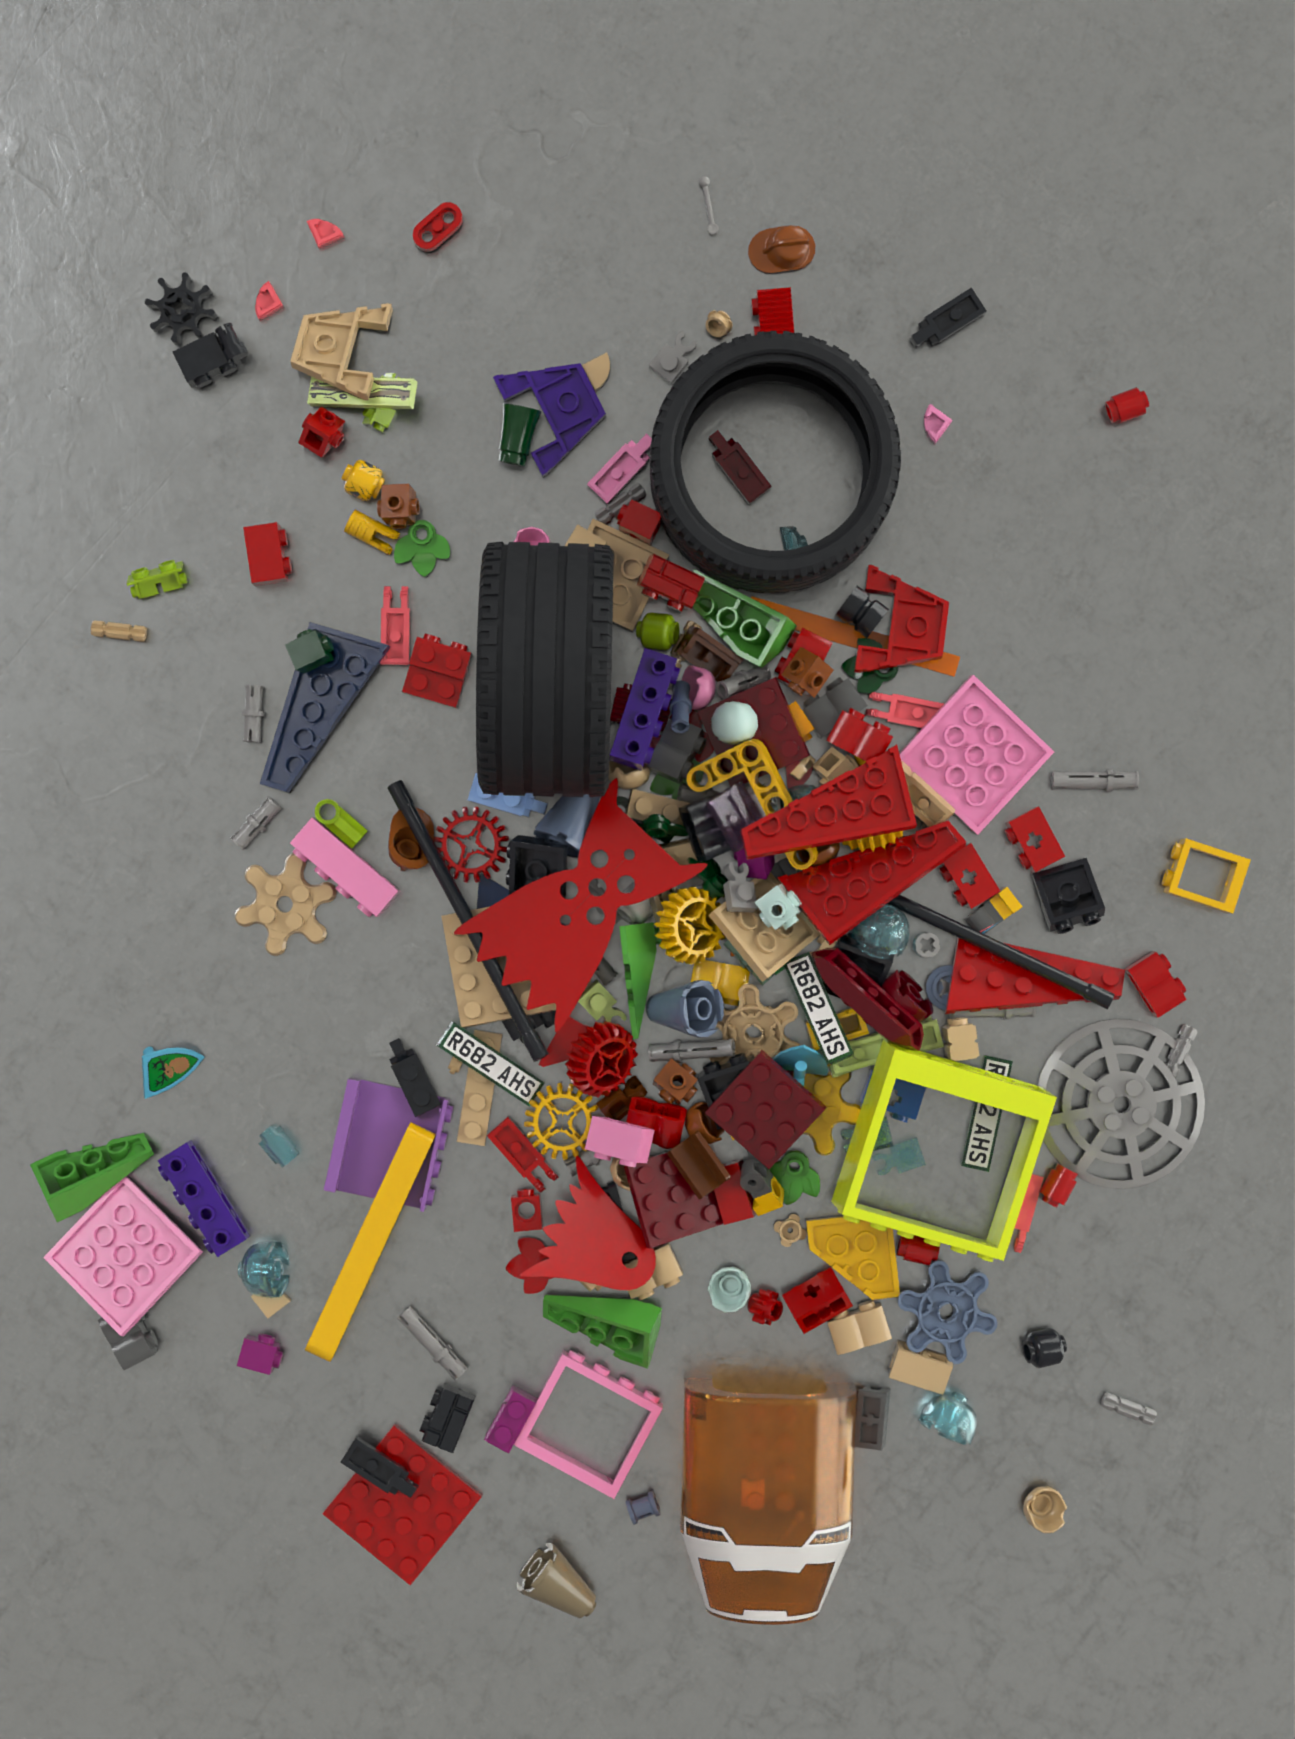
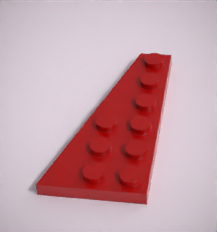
M897 744L889 748L885 753L867 760L863 765L852 771L849 770L812 790L808 795L788 803V806L777 812L770 813L741 829L740 833L746 859L749 860L915 829L917 823Z

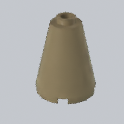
M546 1543L545 1545L548 1548L545 1551L538 1549L525 1564L520 1573V1576L524 1579L521 1585L517 1582V1591L574 1617L582 1618L583 1616H589L596 1607V1595L559 1549L552 1543Z

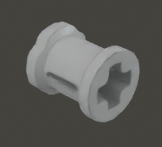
M919 933L915 936L912 943L914 952L920 957H933L940 950L939 939L933 933ZM930 938L932 940L930 942V946L933 947L932 950H924L922 952L920 950L923 946L920 943L921 939L928 940Z

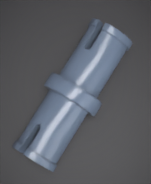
M680 680L672 685L673 697L670 701L669 710L672 713V730L676 733H685L689 730V714L692 711V703L689 700V683Z

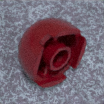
M896 970L886 978L881 988L920 1023L933 1014L932 1003L929 998L923 1000L919 993L923 989L909 974L903 970L900 972Z

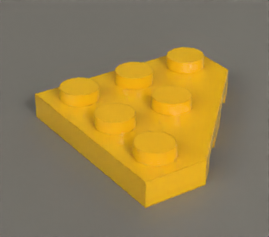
M843 1216L806 1220L809 1250L872 1300L899 1296L900 1289L893 1229L887 1227L886 1231H881L871 1227L870 1222L860 1220L859 1224L843 1219Z

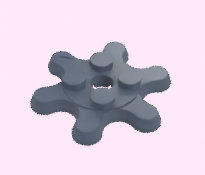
M936 1260L929 1265L928 1274L931 1283L925 1292L916 1293L912 1290H904L898 1296V1306L904 1311L913 1312L918 1318L917 1328L908 1335L906 1344L909 1350L918 1353L923 1351L928 1344L940 1342L945 1347L947 1359L953 1362V1364H960L967 1356L964 1342L969 1333L977 1331L989 1335L997 1328V1319L990 1313L981 1312L977 1306V1299L981 1293L986 1291L989 1281L983 1273L975 1272L965 1282L956 1283L950 1278L948 1265L941 1260ZM946 1304H951L953 1306L952 1316L942 1319L939 1309Z

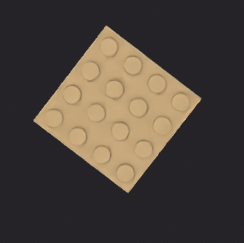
M489 907L474 909L470 911L472 912L473 916H476L477 914L481 913ZM456 913L441 916L461 1028L512 1019L482 961H477L478 954L468 935L454 934V931L462 925ZM497 957L496 959L504 972L507 957ZM525 980L510 984L527 1016L556 1011L555 1003L527 1010L531 981Z

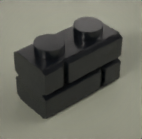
M444 1384L442 1390L436 1389L430 1405L435 1407L431 1417L425 1415L419 1430L424 1433L421 1441L454 1453L476 1396L448 1384Z

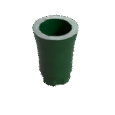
M503 404L502 431L498 449L501 450L499 462L525 466L526 457L529 456L535 428L542 411L519 405Z

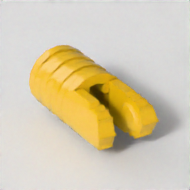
M356 509L351 514L344 529L345 533L388 555L393 550L392 546L375 537L377 532L393 540L398 539L400 535L398 531Z

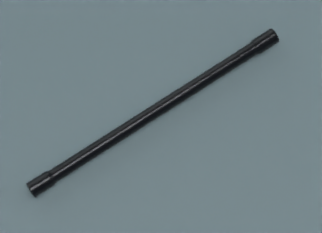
M402 780L396 781L389 785L387 789L397 808L402 812L457 917L461 924H464L474 916L419 816ZM483 933L467 934L478 954ZM493 958L482 961L519 1030L522 1041L533 1062L549 1055L511 985L502 986L504 972L497 959Z
M900 894L887 903L896 909L1083 996L1084 999L1107 1010L1115 996L1114 993L1080 980Z

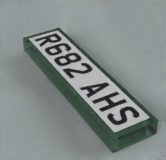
M807 952L790 959L783 966L827 1067L853 1057L854 1053L810 953Z
M454 1022L449 1024L436 1044L437 1047L529 1107L530 1100L536 1098V1093L544 1085L543 1081Z
M984 1055L981 1069L1010 1077L1013 1061ZM974 1101L961 1166L989 1172L1002 1109Z

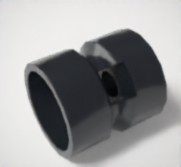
M857 585L835 615L847 624L853 622L855 624L854 629L865 638H868L889 609L878 600L871 602L869 600L870 594Z

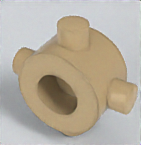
M456 1054L453 1055L448 1066L451 1074L459 1073L464 1062Z

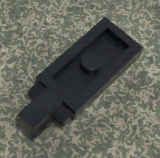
M971 287L925 316L923 321L918 324L921 330L911 335L910 341L915 349L928 340L931 345L937 342L940 343L984 315L987 310Z
M399 1038L390 1042L389 1044L395 1057L389 1059L392 1064L391 1068L414 1116L418 1117L440 1106L441 1103L418 1055L414 1053L412 1048L406 1051Z
M359 1437L355 1438L341 1460L343 1465L386 1493L391 1492L396 1495L399 1490L411 1498L419 1486L407 1477L410 1472L404 1469V1466Z

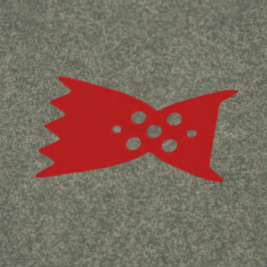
M617 778L609 784L605 795L601 797L580 847L576 868L550 874L523 886L469 919L454 931L455 935L483 933L477 956L478 962L501 956L507 957L502 986L525 980L531 981L527 1010L555 1003V1032H558L563 1027L599 966L614 929L617 909L620 906L642 902L693 878L707 866V863L679 865L617 806ZM627 849H632L635 853L632 860H627L624 857V852ZM603 850L607 853L608 863L604 867L597 868L592 865L590 858L594 851ZM627 875L634 879L635 888L630 893L619 891L617 881L620 877ZM599 878L606 883L607 888L603 895L594 896L589 892L588 886L593 879ZM570 881L577 885L578 893L573 899L562 897L560 887L563 883ZM599 907L603 910L605 916L600 924L594 925L588 922L586 915L590 908ZM563 915H568L571 918V922L567 926L560 923V918Z

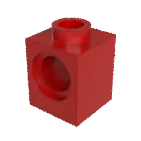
M533 1188L517 1190V1195H512L511 1197L514 1232L542 1230L541 1193H534ZM524 1202L533 1204L535 1213L529 1217L523 1216L519 1211L520 1204Z

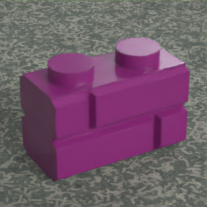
M512 1384L493 1423L486 1432L484 1440L509 1453L537 1402V1397Z

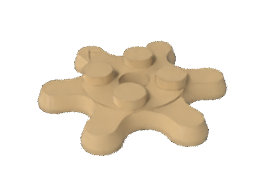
M294 853L286 858L284 870L278 875L268 874L259 865L248 867L245 871V880L255 888L256 898L252 904L241 906L235 912V920L240 926L248 927L256 923L265 926L268 932L265 948L273 956H279L285 952L288 938L295 933L303 934L313 944L322 943L327 936V931L317 921L315 911L319 905L333 901L337 895L336 887L332 883L323 882L319 885L307 883L303 875L306 862H303ZM283 896L289 897L293 902L292 909L286 913L280 911L277 904Z
M750 983L744 984L738 991L739 1006L734 1010L724 1009L723 1019L718 1021L716 1025L722 1031V1040L734 1039L735 1055L745 1053L746 1057L751 1055L755 1057L763 1050L772 1058L781 1051L800 1046L798 1042L787 1038L784 1034L785 1026L794 1021L798 1016L797 1006L788 1001L781 1003L776 1008L764 1006L760 1002L758 988ZM754 1025L762 1034L759 1037L753 1038L747 1034L746 1029ZM731 1056L712 1057L710 1060L712 1062L719 1061V1064L723 1065L729 1061Z

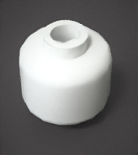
M635 883L630 884L622 893L633 891ZM649 899L632 905L620 906L617 909L619 915L629 924H643L653 914Z

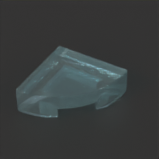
M780 527L784 550L797 549L808 545L805 536H800L796 527Z

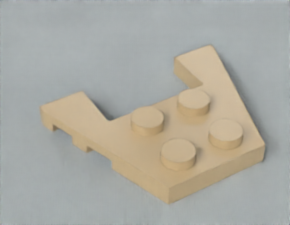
M381 304V308L369 310L367 306L358 307L355 312L341 314L337 310L303 315L290 360L292 368L363 400H369L374 382L373 373L347 370L358 329L366 328L388 331L393 313L392 304Z

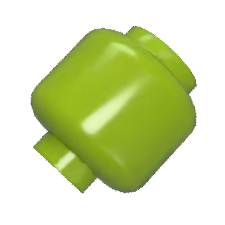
M650 612L644 616L642 621H638L636 636L641 639V643L645 648L669 650L673 644H677L680 627L672 615Z

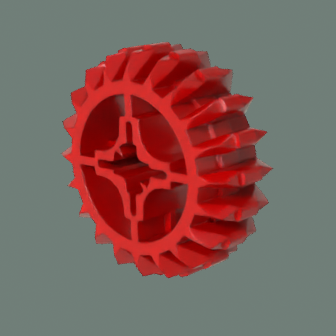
M463 807L462 817L459 816L456 810L452 811V816L455 819L453 822L447 817L443 818L444 823L448 827L444 829L437 826L436 830L444 834L442 838L434 837L433 841L441 843L442 847L437 849L439 853L443 852L444 856L442 858L444 862H448V870L455 869L453 879L457 880L460 873H464L463 881L468 883L470 874H474L475 882H480L479 873L483 872L485 878L489 879L491 875L488 869L491 867L495 872H499V867L494 863L497 860L501 863L506 862V859L499 856L500 851L507 852V847H501V842L509 841V836L500 837L499 833L506 830V827L502 825L495 828L494 825L499 821L497 816L493 817L491 821L487 820L490 811L485 810L482 817H480L479 807H474L473 815H469L468 808ZM464 822H477L475 828L468 835H460L453 831ZM485 826L489 828L494 837V851L485 847L481 842ZM471 837H475V843L479 845L478 847L484 849V852L472 849V853H467V846L458 838L464 840L468 838L471 840ZM449 839L457 842L461 847L458 863L450 855L448 848ZM475 854H481L490 858L480 867L465 868L467 862Z
M604 1021L603 1023L595 1022L593 1027L586 1026L584 1034L578 1033L579 1039L577 1042H571L573 1046L572 1051L566 1053L570 1058L565 1063L569 1069L566 1074L571 1079L570 1082L585 1095L588 1094L597 1098L601 1095L608 1097L610 1091H618V1085H626L625 1078L627 1076H632L630 1070L636 1066L633 1059L639 1055L635 1050L637 1044L634 1042L630 1032L619 1024Z

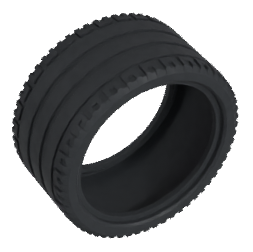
M777 331L757 332V335L751 336L750 333L732 339V342L726 343L725 341L708 351V354L701 355L688 367V370L683 372L675 381L670 392H668L662 402L659 414L655 420L650 445V485L656 511L661 515V524L675 547L679 549L681 554L692 565L698 567L707 576L736 589L741 588L754 593H788L789 591H798L812 587L837 575V573L853 563L868 547L885 520L898 488L901 468L900 437L897 424L894 421V413L889 401L883 397V390L874 378L871 379L869 377L867 369L860 365L856 359L854 361L851 360L847 352L842 351L835 345L833 347L826 345L827 341L817 339L814 336L809 335V338L802 337V333H792L790 331H783V334H777ZM759 383H783L803 388L828 402L843 417L851 429L859 448L862 463V485L856 508L844 523L821 540L804 547L783 551H769L748 547L729 539L713 528L704 519L691 500L681 467V455L687 436L694 423L711 404L729 392L741 387Z
M502 541L488 543L484 549L479 584L476 661V758L478 783L483 794L499 795V793H503L505 796H525V793H533V796L554 797V794H562L563 797H583V795L601 797L605 795L609 787L614 554L610 546L595 544V547H589V544L568 543V546H560L559 543L530 545V542H509L507 545Z

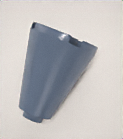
M562 795L535 826L533 834L537 838H544L545 842L568 845L567 856L578 858L580 847L600 797H589V795H583V797H563Z
M696 980L652 995L647 1001L646 1013L648 1018L654 1023L694 1037H709L717 1031L715 1027L718 1021L723 1019L724 1002L720 991L714 989L711 985L713 983Z

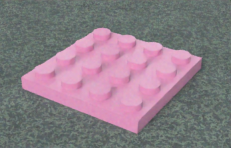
M970 675L899 752L901 760L910 767L912 773L915 772L955 809L954 814L976 835L990 823L1054 753L1041 738L974 675Z
M126 1176L104 1193L43 1258L120 1336L124 1337L195 1262L203 1251Z

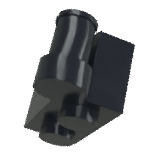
M232 323L223 324L226 330L219 326L215 329V333L212 332L173 351L175 359L191 388L194 386L197 388L204 387L212 382L211 378L219 374L225 376L233 373L238 369L237 366L242 364L240 359L248 355V351L244 343L239 341Z

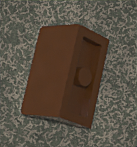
M696 1131L667 1152V1155L699 1200L731 1178L699 1131Z

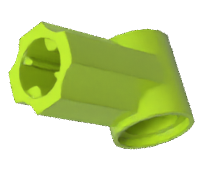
M321 800L315 807L317 820L351 849L368 832L366 828L333 800ZM325 804H332L336 809V815L331 820H325L321 817L320 810Z

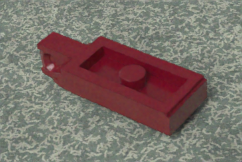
M719 430L709 436V441L716 449L712 453L715 461L749 505L772 487L738 441L735 442L733 438L726 441Z

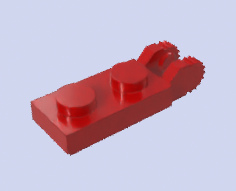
M509 1116L487 1135L522 1177H526L540 1193L546 1188L543 1182L532 1173L538 1165L553 1181L559 1178L557 1173L545 1161L546 1158L536 1147H533V1143Z

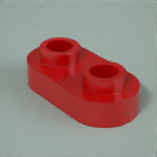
M445 202L436 207L415 226L413 230L415 245L420 250L426 252L438 248L461 227L463 217L460 208L451 202ZM452 215L454 220L451 223H445L444 217ZM427 233L433 236L429 242L423 240V236Z

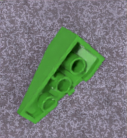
M694 569L693 572L704 577L705 580L693 608L739 657L762 668L784 650L797 627L789 617Z
M653 922L619 926L633 1039H638L657 952L656 945L661 943V939L655 936L660 929L658 927L654 928Z
M144 1133L110 1140L107 1145L93 1148L91 1144L82 1146V1151L68 1154L66 1150L55 1152L30 1164L56 1222H59L87 1208L153 1156L154 1153Z
M545 1295L543 1298L544 1318L571 1333L579 1331L587 1335L591 1339V1344L597 1347L600 1343L614 1350L613 1356L620 1360L648 1369L661 1326L662 1308L635 1299Z

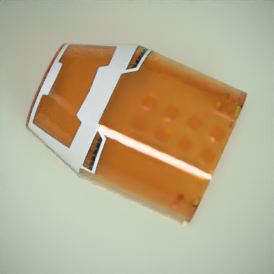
M684 1378L680 1531L705 1608L710 1614L725 1620L763 1625L799 1623L818 1616L853 1533L856 1389L853 1383L825 1382L826 1392L813 1395L750 1394L715 1389L712 1379Z

